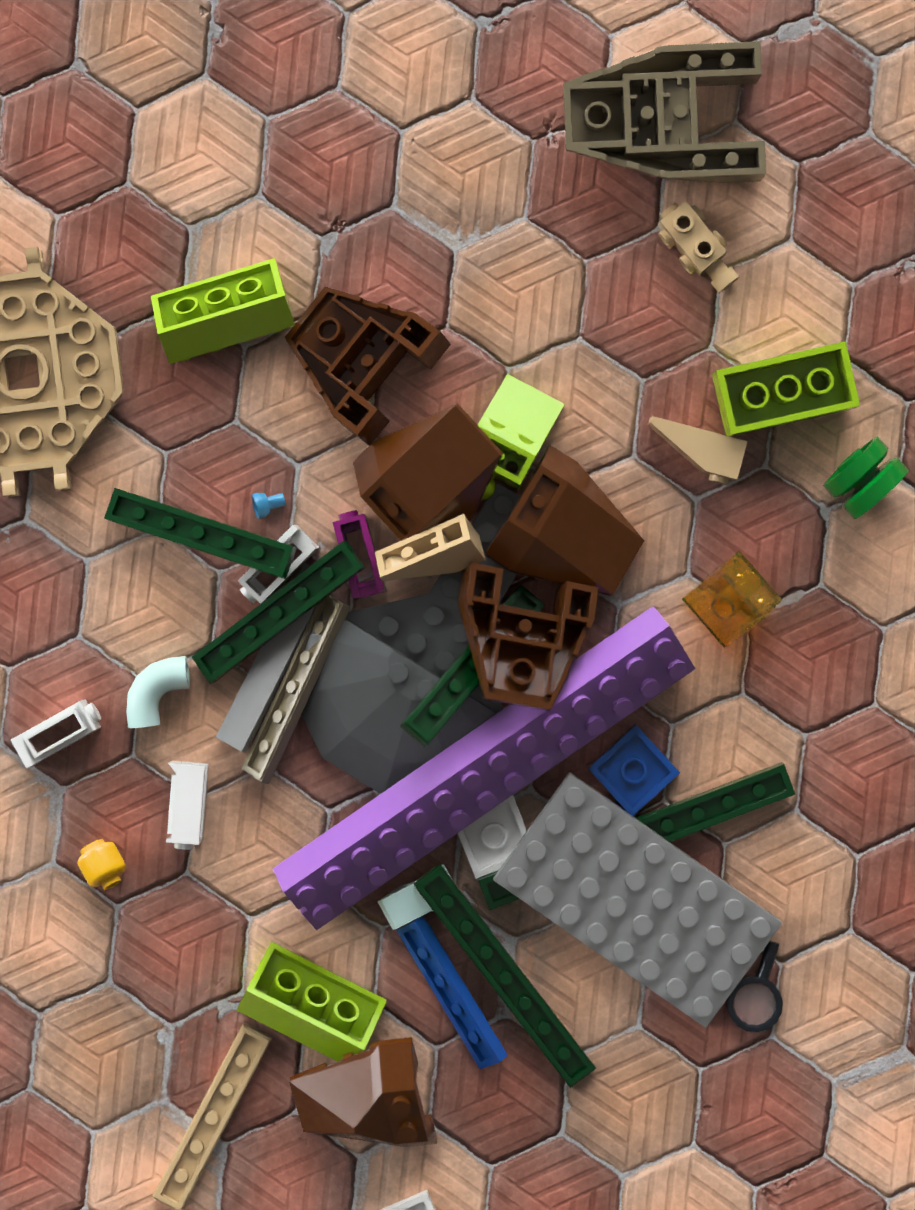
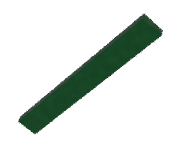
M441 864L414 883L415 888L567 1085L571 1088L596 1069L594 1063Z

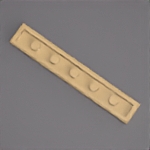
M245 1022L243 1023L152 1198L175 1210L183 1209L272 1040V1036Z

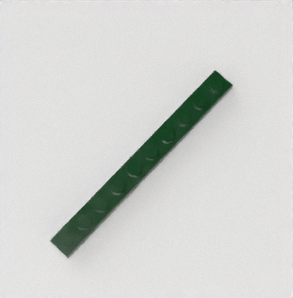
M781 762L636 817V819L667 841L672 842L793 796L795 792L785 764ZM498 870L478 878L489 910L519 900L517 896L493 880Z

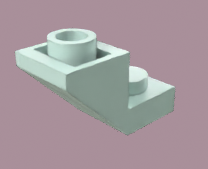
M441 864V866L444 868V870H445V871L448 873V875L450 876V874H449V872L447 871L445 865H444V864ZM416 881L398 886L377 901L393 930L433 911L415 888L414 883Z

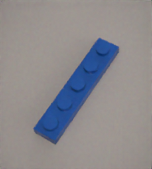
M421 916L396 929L479 1069L500 1063L508 1055L502 1047L500 1040L493 1032L482 1010L473 999L465 982L461 979L450 957L443 949L425 917Z

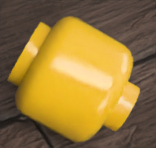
M99 839L80 850L81 856L77 864L90 887L102 886L104 890H108L122 881L120 875L126 870V863L113 842H104L103 839Z

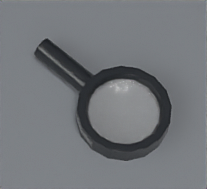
M768 942L764 949L757 975L743 977L726 1000L729 1016L738 1027L746 1031L761 1032L768 1030L777 1023L782 1014L783 1001L781 994L769 980L779 943Z

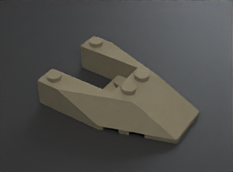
M761 41L663 45L637 57L633 56L622 60L621 63L605 69L601 68L563 83L566 151L669 180L721 183L761 182L766 175L765 141L699 143L696 87L757 84L762 75Z

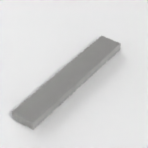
M304 563L298 575L310 567V565ZM315 607L260 648L216 738L241 752H247L276 695Z

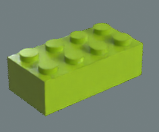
M846 341L716 370L712 374L725 435L729 437L853 410L860 406Z

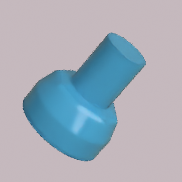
M265 493L251 494L257 519L265 518L270 514V509L286 506L283 493L269 497Z

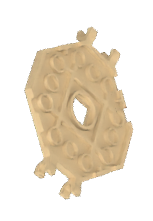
M38 247L25 248L28 272L0 275V473L2 494L7 497L21 496L17 472L53 468L55 490L73 489L68 470L69 464L124 395L117 329L44 273L43 251L39 250ZM36 355L40 385L34 388L9 391L5 359Z

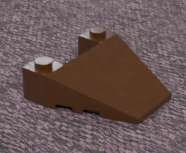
M329 287L322 289L295 323V326L284 337L302 367L310 376L315 388L328 405L333 417L368 446L375 441L390 422L383 413L368 401L404 355L408 352L431 370L451 345L437 328L416 313L407 310L406 312L397 310L380 302L378 304L370 302L362 297Z
M471 562L462 571L458 606L484 699L550 711L568 675V670L582 646L583 639L595 619L599 587L569 581L565 582L556 589L553 614L499 604L503 568Z

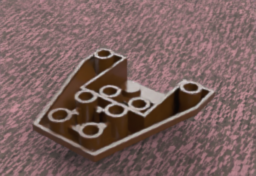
M456 404L375 440L353 462L360 497L402 541L462 514L471 522L503 452L462 407Z
M549 445L535 468L534 475L507 521L500 527L484 555L513 573L559 584L569 581L599 587L598 593L612 596L642 546L644 539L577 461Z

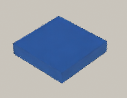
M636 724L588 767L592 774L632 816L680 774L675 766Z

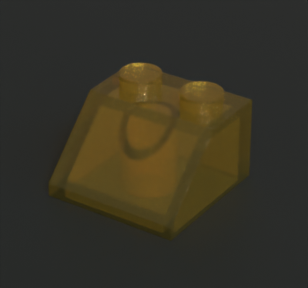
M740 550L718 566L682 598L724 648L764 620L782 601L781 597Z

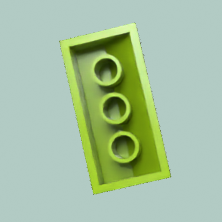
M275 258L151 296L157 333L169 364L187 361L195 356L216 352L231 345L249 342L254 338L274 332H281L295 326Z
M271 941L236 1011L338 1062L343 1059L345 1054L353 1052L355 1055L365 1051L387 1000Z

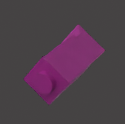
M357 510L338 515L340 520L332 522L338 544L342 541L348 542L347 533L362 530L375 578L359 583L357 575L351 578L348 582L353 599L358 600L387 592L385 583L379 575L375 556L376 550L367 516L365 514L358 515Z

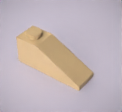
M654 416L649 419L648 426L701 473L710 475L709 481L728 485L729 480L735 481L738 479L748 441Z
M464 514L375 552L379 575L382 581L456 573L465 569L471 562L480 563L486 560L480 535Z

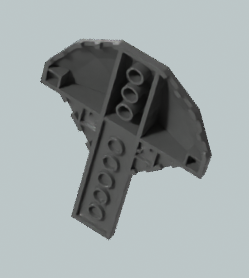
M499 483L496 484L494 494L486 500L472 523V526L480 535L484 554L520 499L519 495ZM485 556L486 560L477 564L503 568L500 603L518 573L509 571ZM463 570L456 573L440 574L428 594L348 612L301 714L322 758L380 794L503 710L502 702L484 699L481 685L479 684L426 748L400 726L469 645L458 606ZM323 611L317 621L323 622ZM312 629L304 651H308L321 639L322 635L314 633Z

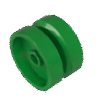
M878 436L849 455L823 485L834 498L841 497L854 488L853 492L846 498L843 506L854 519L859 518L876 505L909 471L898 458L890 459L879 468L877 467L886 457L889 449Z

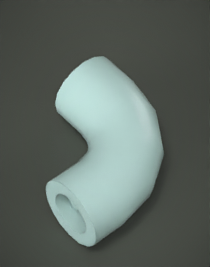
M186 656L172 657L151 663L136 676L127 697L126 714L128 728L160 725L159 701L162 696L172 690L190 689V670Z

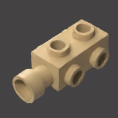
M687 201L680 206L674 203L661 213L660 216L663 219L660 221L659 227L662 231L658 235L669 249L675 246L682 256L679 258V262L689 274L695 271L698 276H701L706 272L713 280L711 284L718 293L724 291L739 278L732 267L728 268L721 260L727 253L724 248L727 246L725 240L716 230L711 232L704 224L706 218L696 205L691 207ZM679 219H686L689 222V227L681 229L677 225ZM706 244L710 248V252L708 254H701L698 251V246Z

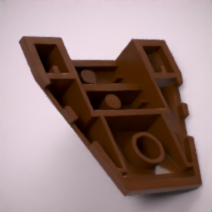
M412 1037L377 1041L370 1044V1048L355 1055L353 1052L343 1055V1059L330 1065L323 1063L291 1076L289 1083L303 1132L401 1147L437 1144L438 1139L432 1115L424 1114L416 1082L418 1060Z

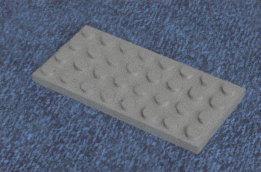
M571 772L562 781L493 877L496 883L705 1028L782 925V921Z

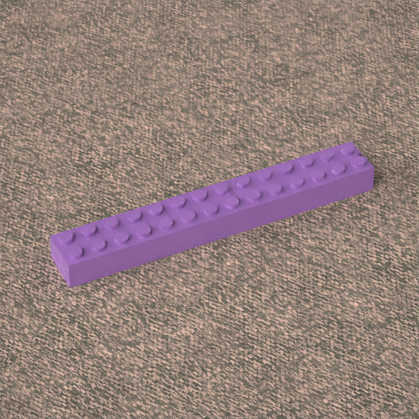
M652 606L572 662L568 675L550 711L510 704L273 868V871L284 894L298 910L300 909L310 924L318 930L685 677L696 668L670 625Z

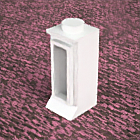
M292 525L277 540L288 545L293 542L302 551V554L291 564L286 579L278 577L266 589L256 579L262 571L250 568L238 580L243 586L240 589L241 593L253 604L256 601L261 604L272 596L320 548L298 525Z
M86 699L81 700L10 740L25 767L29 768L100 729L101 726L98 721L101 720V716L93 703L88 704ZM74 714L82 728L37 753L30 738Z
M171 761L168 764L175 773L172 774L167 834L172 835L166 839V842L174 843V848L192 850L194 845H199L203 841L209 764Z

